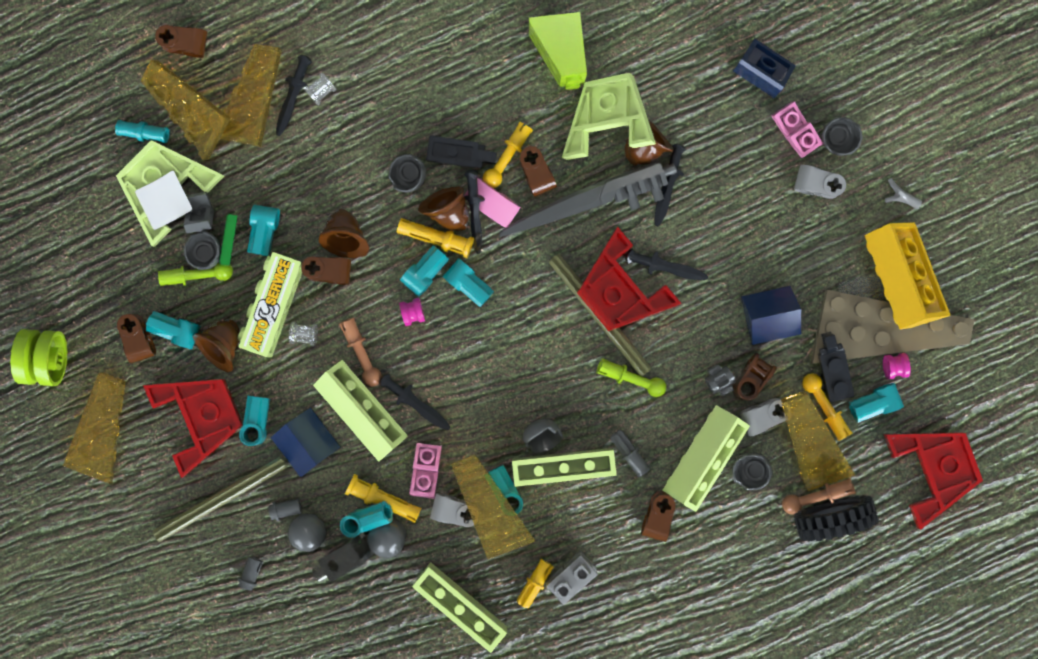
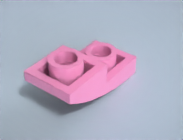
M795 102L788 103L771 115L782 134L801 158L823 144L811 123H807Z
M478 177V195H482L485 198V201L480 202L479 210L507 228L521 207L505 194L498 192L486 184L482 178Z
M416 444L410 496L435 499L442 446Z

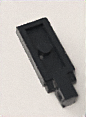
M429 136L427 162L475 169L476 167L482 168L483 163L496 164L497 153L485 151V145H481L479 142Z
M831 331L821 334L824 348L819 349L818 359L829 402L832 403L854 397L843 345L841 343L837 344L835 335Z

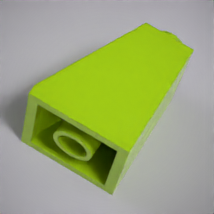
M580 12L530 17L529 37L559 87H565L567 90L580 88V85L585 83L587 75Z

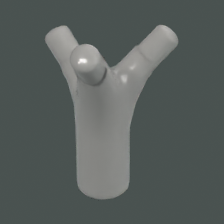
M892 178L888 179L890 186L895 191V195L885 198L886 203L892 201L903 202L915 209L921 206L922 200L905 192Z

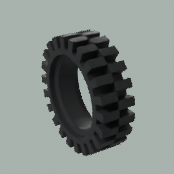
M857 495L851 498L848 496L843 499H835L834 503L824 501L822 504L817 503L813 507L808 506L804 510H799L793 517L800 540H808V542L814 540L822 541L823 539L832 540L833 537L841 538L844 537L843 535H853L855 532H862L873 527L872 525H876L879 522L873 498L866 495L860 497Z

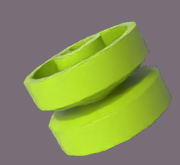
M21 329L17 333L13 341L10 360L11 373L17 384L34 385L38 382L43 386H58L61 383L65 374L68 355L64 334L61 331L45 330L41 333L39 330Z

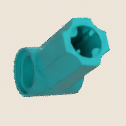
M256 204L252 206L248 253L270 256L274 231L277 230L280 221L279 208Z
M433 245L417 264H413L403 274L400 281L415 295L420 297L432 284V279L450 259Z
M460 258L442 276L455 289L461 290L479 307L494 292Z
M157 311L152 312L146 323L147 332L169 339L171 343L191 350L195 343L193 335L199 333L201 327L196 323L180 318L178 320Z
M895 383L878 387L873 390V393L848 402L851 414L858 423L881 413L888 414L904 407Z
M247 396L243 427L239 432V438L243 444L256 446L266 440L269 398ZM253 427L258 431V438L254 442L248 437V432Z
M504 464L484 474L500 503L502 511L511 516L521 512L523 498L515 487ZM508 497L517 498L519 501L518 507L515 509L507 508L504 502Z
M382 501L363 509H356L342 518L340 530L346 537L354 538L360 533L389 524L393 521L391 506L386 501ZM353 519L357 522L358 527L354 525Z

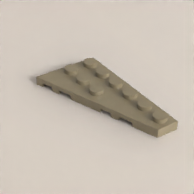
M825 290L811 363H819V349L824 348L821 334L830 331L835 335L837 344L841 343L843 345L846 358L852 359L967 345L971 341L975 320L950 315L913 328L899 329V326L893 319V310L890 302Z

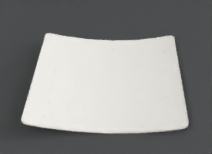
M174 171L135 191L154 230L192 210Z

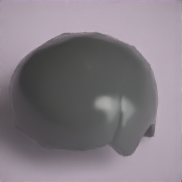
M846 117L832 119L825 125L821 135L824 147L832 154L838 156L849 155L855 152L860 147L863 139L859 124Z
M404 154L396 157L391 163L388 178L395 190L405 193L413 192L424 184L426 168L419 157L412 154Z
M202 231L189 237L184 245V257L192 267L198 270H207L216 266L220 261L222 246L219 239L213 234Z
M537 419L531 422L524 429L523 441L527 449L530 448L535 454L554 448L563 439V434L557 423L550 419Z
M757 452L743 454L737 458L732 468L735 483L740 484L746 490L762 489L769 484L773 475L770 461Z
M305 513L296 517L290 523L287 536L290 544L298 551L311 552L318 549L325 541L327 530L323 520L317 515Z
M393 517L391 523L369 530L367 543L371 552L377 556L392 558L403 549L407 532L402 522Z

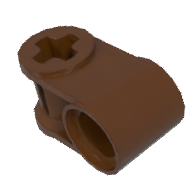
M163 25L156 30L155 39L166 52L204 58L207 31L193 27L184 28Z
M533 146L523 149L520 154V165L533 196L536 197L556 188L555 179L541 151ZM528 153L538 157L535 159L534 165L524 161L527 159Z
M308 257L302 262L301 271L311 281L349 285L351 259ZM313 263H316L320 271H315V274L312 275L308 268L313 267Z
M125 314L121 316L117 322V329L127 360L132 364L156 356V348L149 332L146 331V321L138 314ZM131 321H135L136 326L132 327V329H128V325L131 323Z
M757 352L748 360L742 373L733 385V394L739 400L755 399L777 369V366L774 364L771 366L759 358L760 355ZM744 382L751 386V393L748 396L743 395L741 392V385Z
M662 490L652 495L641 528L642 536L664 542L667 541L675 510V501L672 496ZM665 498L668 503V506L664 505L663 508L660 509L657 502H662Z

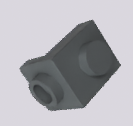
M207 192L186 195L192 207V210L185 215L184 228L186 233H200L212 229L214 210Z

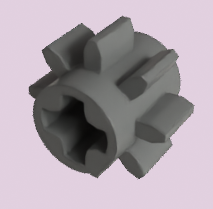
M718 364L707 370L709 376L704 378L713 394L720 392L721 396H724L734 390L731 384L735 383L736 380L727 366L721 368Z

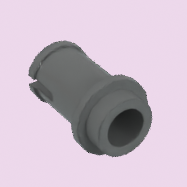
M299 498L281 503L275 501L273 505L268 506L271 520L276 519V521H280V518L302 514Z
M248 556L242 576L237 579L239 581L238 586L252 591L253 587L257 586L256 579L264 561Z

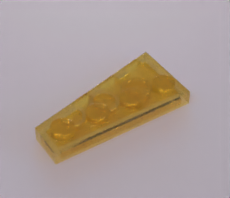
M254 44L241 72L240 82L238 86L234 87L231 93L233 95L227 109L224 108L220 117L222 120L217 130L214 129L212 138L261 147L281 49Z
M151 60L141 79L142 84L160 106L163 105L169 112V118L184 131V137L199 150V156L203 160H208L231 118L158 60Z
M104 372L98 373L65 458L64 467L109 484L113 483L114 474L112 472L113 464L116 460L117 451H115L117 436H119L120 426L118 424L119 416L122 412L125 380Z
M803 391L781 399L806 490L811 491L825 486L826 483L831 484L854 476L853 470L809 395Z
M476 454L451 463L488 560L535 542L532 534L523 524V521L516 514Z

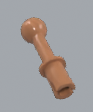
M354 317L340 322L339 326L348 342L346 346L347 348L353 347L363 368L362 380L364 384L369 387L379 385L382 374L379 369L372 366L362 344L366 339L361 336Z
M849 478L831 485L826 483V489L801 497L793 494L787 495L782 501V507L786 513L794 515L806 505L830 499L831 503H834L835 499L856 494L852 480Z

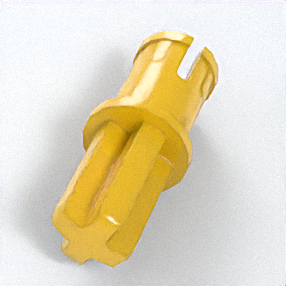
M540 559L530 578H526L528 582L517 598L519 605L524 608L531 606L540 589H544L543 585L554 569L553 565Z

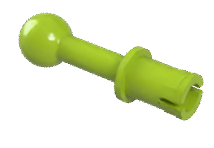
M219 262L216 266L207 270H185L184 266H181L178 269L158 271L160 286L182 283L183 286H186V280L215 277L220 281H226L233 275L231 264L226 266L221 265Z
M602 358L597 366L596 373L615 379L616 383L619 384L625 380L646 388L653 397H660L666 392L667 386L663 379L658 377L648 379L627 371V365L625 364L621 366Z

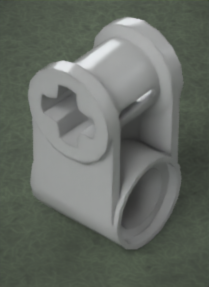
M800 165L794 190L803 194L833 199L845 191L846 181L839 174L824 171L814 166ZM834 181V186L837 189L831 192V187L827 186V184Z
M772 398L739 412L742 421L750 426L747 433L751 437L785 422L791 415V408L784 400ZM776 404L780 407H783L781 410H779V416L775 413H772L773 411H775Z
M436 493L430 518L443 523L472 527L479 519L480 510L473 502L461 500L447 494ZM467 508L471 509V514L475 515V517H470L469 520H466L465 515L461 514V512H466Z

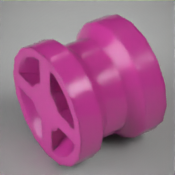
M419 297L414 298L409 303L404 301L399 303L405 326H410L415 321L420 323L425 321Z
M899 353L898 356L894 357L891 354L884 355L883 371L887 380L894 379L896 376H901L902 378L910 376L911 366L906 353Z

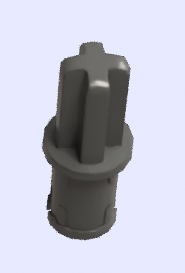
M618 430L611 435L610 439L623 455L622 460L628 462L638 478L651 469L639 454V448L634 447L623 430Z

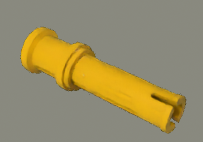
M401 218L397 227L398 234L441 247L444 252L452 251L461 254L465 259H468L474 242L473 237L465 238L454 234L452 230L444 232Z
M354 474L345 495L349 496L351 494L364 500V504L367 505L386 501L391 506L393 513L413 523L416 522L422 508L378 489L379 486L376 483L370 484L359 479L358 475Z

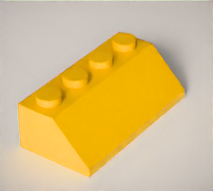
M915 222L889 223L864 235L867 241V249L876 265L875 271L881 278L884 286V295L890 302L893 310V319L899 326V329L913 328L950 316Z

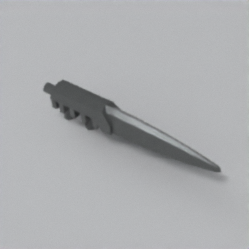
M656 161L598 182L560 198L503 229L499 233V237L578 214L612 202L613 198L616 203L627 199L631 210L640 208L637 195L650 190L655 202L663 200L664 197L660 187L668 185L666 176L677 173L674 163L662 167L660 162Z

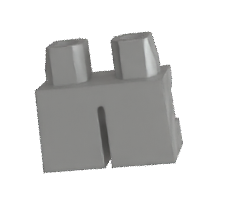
M580 550L564 564V568H559L545 583L564 605L598 575L596 572L597 568Z

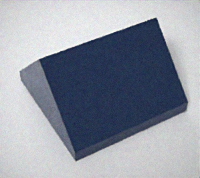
M754 38L733 72L775 98L785 87L796 65Z
M791 286L741 296L751 345L801 335V307Z
M311 407L286 423L271 437L300 478L341 448Z

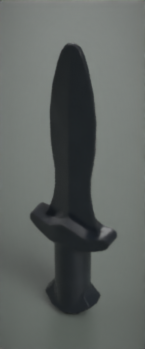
M307 55L297 57L298 65L294 77L285 78V81L289 82V90L279 113L276 127L277 136H280L287 127L300 90L303 87L308 88V85L303 82L306 70L312 63Z
M680 143L672 145L673 152L669 165L674 163L677 173L666 176L668 185L663 186L661 189L664 199L657 201L655 226L657 227L661 225L668 211L676 179L679 175L684 176V173L678 170L682 153L686 151L685 147Z
M469 170L464 174L468 184V195L464 196L470 206L471 234L474 238V248L476 253L480 254L482 229L479 206L480 202L485 201V198L482 195H478V171Z
M633 249L626 253L627 263L634 262L648 266L650 275L653 274V271H666L686 279H708V276L698 269L663 260L658 256V251H655L651 257L636 253Z
M390 374L381 377L380 386L386 387L398 396L397 405H400V402L414 408L432 424L445 430L450 429L448 422L436 410L420 401L412 393V385L404 389L391 379Z

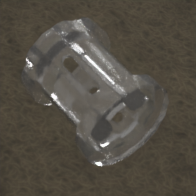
M323 72L319 74L320 78L313 84L303 88L317 105H320V100L331 91L335 92L337 90Z
M291 322L289 331L290 344L302 342L310 343V346H316L318 324L305 326L297 325V322Z

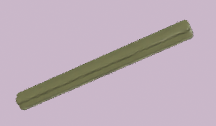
M557 254L551 258L549 264L640 376L649 372L651 367L620 328L608 331L577 294L582 281L561 255Z
M282 456L277 457L154 529V537L158 542L163 541L286 469L288 465Z

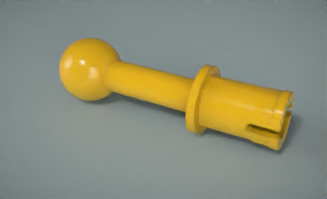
M519 122L509 140L504 141L508 145L494 168L486 170L483 174L482 180L493 188L500 186L502 183V172L515 152H522L521 147L533 131L529 126H524V123Z
M814 373L807 374L802 380V386L805 391L813 393L827 416L824 422L829 424L837 440L840 441L853 434L840 415L842 411L836 413L821 389V377Z

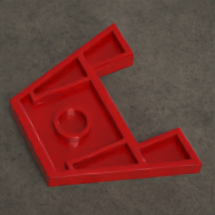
M619 227L612 233L577 291V294L608 331L682 304L667 285L662 286L647 299L616 260L632 248L633 244Z
M225 379L143 385L152 408H157L174 400L177 401L195 446L172 455L181 478L190 473L243 426Z
M966 433L883 434L892 458L916 451L932 497L909 505L917 529L921 530L983 481Z

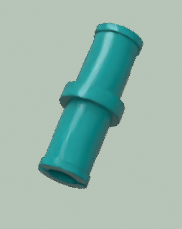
M118 120L115 126L117 136L137 138L141 142L152 140L167 143L170 136L169 128L148 125L147 122L143 121L133 123Z

